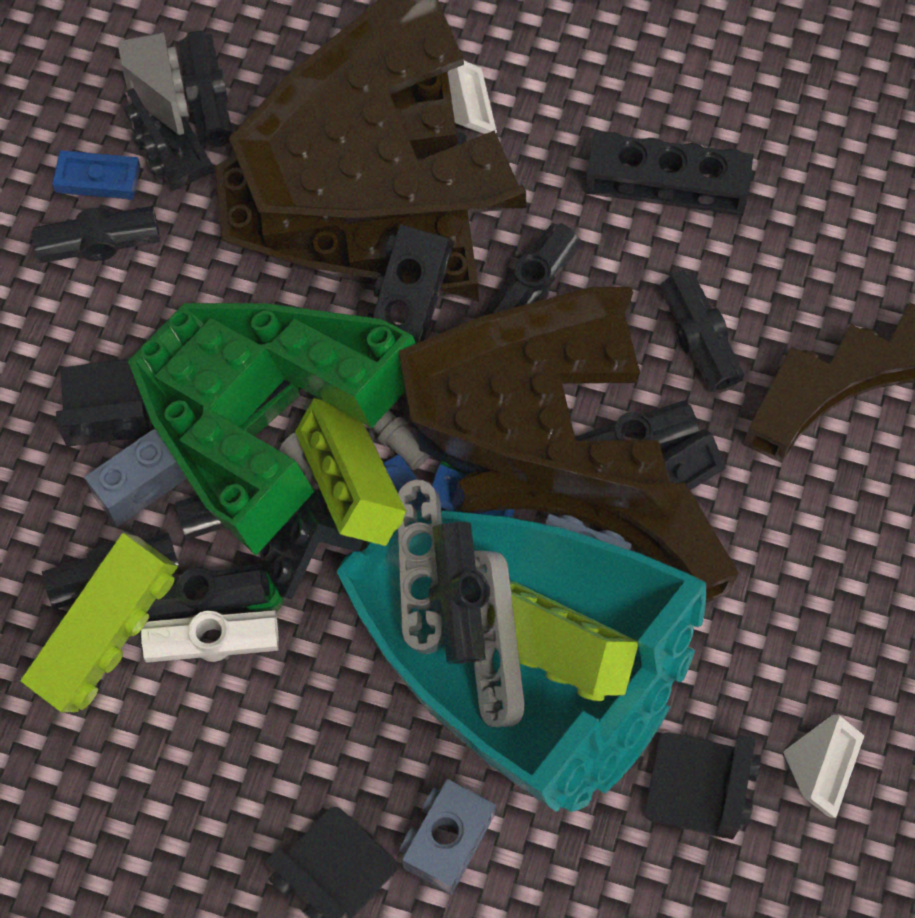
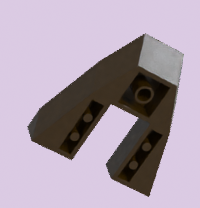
M448 71L390 94L416 158L424 159L458 145ZM234 154L215 166L222 241L351 281L375 285L381 272L386 273L390 257L386 256V247L392 232L398 233L399 226L402 224L455 241L439 296L479 302L478 280L468 213L387 218L347 224L346 217L259 212L236 155ZM410 261L404 266L402 275L406 283L413 284L419 280L421 266L417 261Z

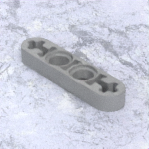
M415 479L403 485L398 493L407 511L404 515L403 523L398 529L402 633L404 640L413 650L421 654H430L439 650L444 644L442 616L436 612L426 611V622L432 629H435V634L428 635L427 643H422L417 636H414V631H418L422 627V616L418 612L412 613V608L428 610L433 607L430 604L429 597L423 600L413 598L411 586L419 577H429L433 581L438 578L432 527L442 524L441 502L438 493L430 483ZM421 491L429 499V502L422 503L421 509L422 518L426 522L432 520L431 524L419 523L416 509L409 504V501L416 499L417 492ZM420 533L430 535L432 538L430 551L422 556L411 554L409 549L411 539Z
M474 551L476 570H479L485 576L490 589L487 604L481 608L486 660L474 663L479 710L482 719L490 727H513L522 719L524 696L508 566L504 556L497 551ZM491 604L495 609V621L492 627H490L487 621V611ZM496 649L501 657V665L497 672L492 665V657ZM497 681H501V686H497Z

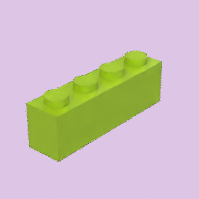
M314 398L295 433L338 532L341 535L386 546L394 531L402 525L404 515L407 512L365 425L330 404Z
M122 533L20 681L61 713L78 712L79 709H85L97 695L98 688L95 686L105 672H111L122 659L124 652L121 649L128 638L137 635L147 623L149 614L146 612L155 599H161L174 583L172 575L178 568V565L138 536Z
M510 581L520 664L547 671L545 676L548 679L558 683L571 684L578 688V695L590 700L603 701L605 695H625L638 648V641L517 582ZM492 604L487 611V621L490 627H492L495 621V609Z

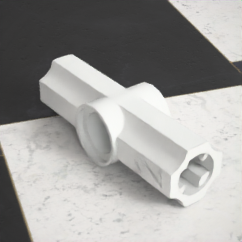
M275 610L221 615L215 611H204L198 613L193 618L149 621L141 630L143 655L146 663L202 658L205 661L216 662L228 655L279 651V631ZM215 629L222 632L219 639L213 643L207 644L200 641L202 635L208 630Z

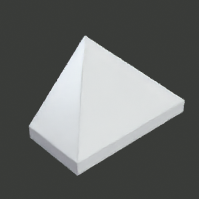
M464 61V65L448 71L455 123L483 134L494 130L497 133L482 68Z
M840 715L830 716L783 751L803 798L832 818L837 817L864 739V735Z

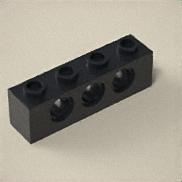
M594 132L585 194L744 216L749 196L754 154L743 153L732 148L724 150L707 148L696 143L678 144L663 142L657 138L641 139L627 137L616 132ZM625 163H631V164H634V165H636V166H635V167H627V166H625V165H623V164H625ZM663 169H672L676 172L669 173ZM710 174L715 176L716 178H707L703 175Z
M400 224L398 233L392 232L386 247V256L390 257L386 273L381 272L377 278L374 288V296L378 297L374 314L369 313L367 317L382 319L413 336L416 343L426 340L455 241ZM417 261L421 266V276L415 283L408 284L403 279V268L408 262ZM404 301L409 307V317L406 322L397 325L391 318V309L395 303ZM406 391L397 400L398 402H408Z

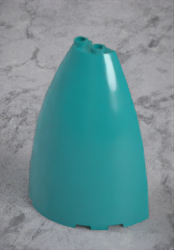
M416 510L419 523H432V520L426 522L422 518V510ZM441 511L442 523H471L474 551H497L504 556L508 566L510 581L517 582L638 641V648L625 695H605L603 701L590 700L578 695L577 687L548 679L545 676L547 671L520 664L524 696L522 719L513 727H490L484 722L480 714L474 663L448 664L446 652H444V644L434 653L421 654L408 646L404 640L401 615L398 529L394 531L386 546L367 541L368 547L364 551L349 553L343 559L336 572L362 623L391 668L428 712L486 763L538 801L557 812L560 808L574 812L588 806L594 791L598 789L605 794L639 758L671 708L666 703L670 697L674 680L682 682L685 679L695 650L688 646L693 636V626L697 628L702 626L704 619L706 582L645 555L564 528L510 517ZM426 533L415 535L409 544L411 554L422 556L428 553L432 547V538ZM425 576L417 578L411 586L413 598L418 600L427 599L433 580ZM412 608V613L418 612L422 616L421 629L414 631V636H417L422 643H427L428 635L435 634V629H432L426 622V611L435 612L433 608L428 610ZM495 650L492 657V665L496 672L501 665V657L498 650ZM497 681V686H501V681Z

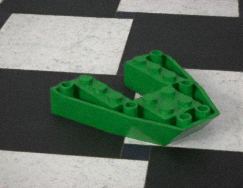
M184 303L128 360L151 423L204 506L256 556L314 493V490L294 459L241 429L242 424L284 380H287L373 428L405 393L406 389L399 351L416 344L411 334L378 318L267 303Z

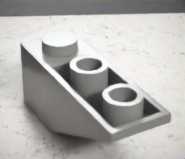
M164 33L118 41L120 60L127 89L134 88L146 110L178 135L184 134L181 117L189 116L175 47L167 48Z

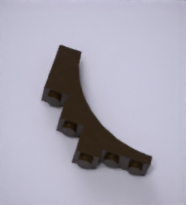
M909 302L890 342L882 339L871 329L858 328L851 324L831 364L822 361L814 352L808 350L801 351L791 346L748 429L743 445L782 463L797 439L820 416L845 400L876 388L915 383V304Z
M493 470L485 473L479 471L472 472L463 477L457 483L452 500L455 512L478 514L494 510L514 509L552 512L572 516L603 530L613 531L621 535L625 542L631 543L632 547L645 556L706 582V602L728 595L739 575L735 565L689 488H687V492L673 521L539 488Z

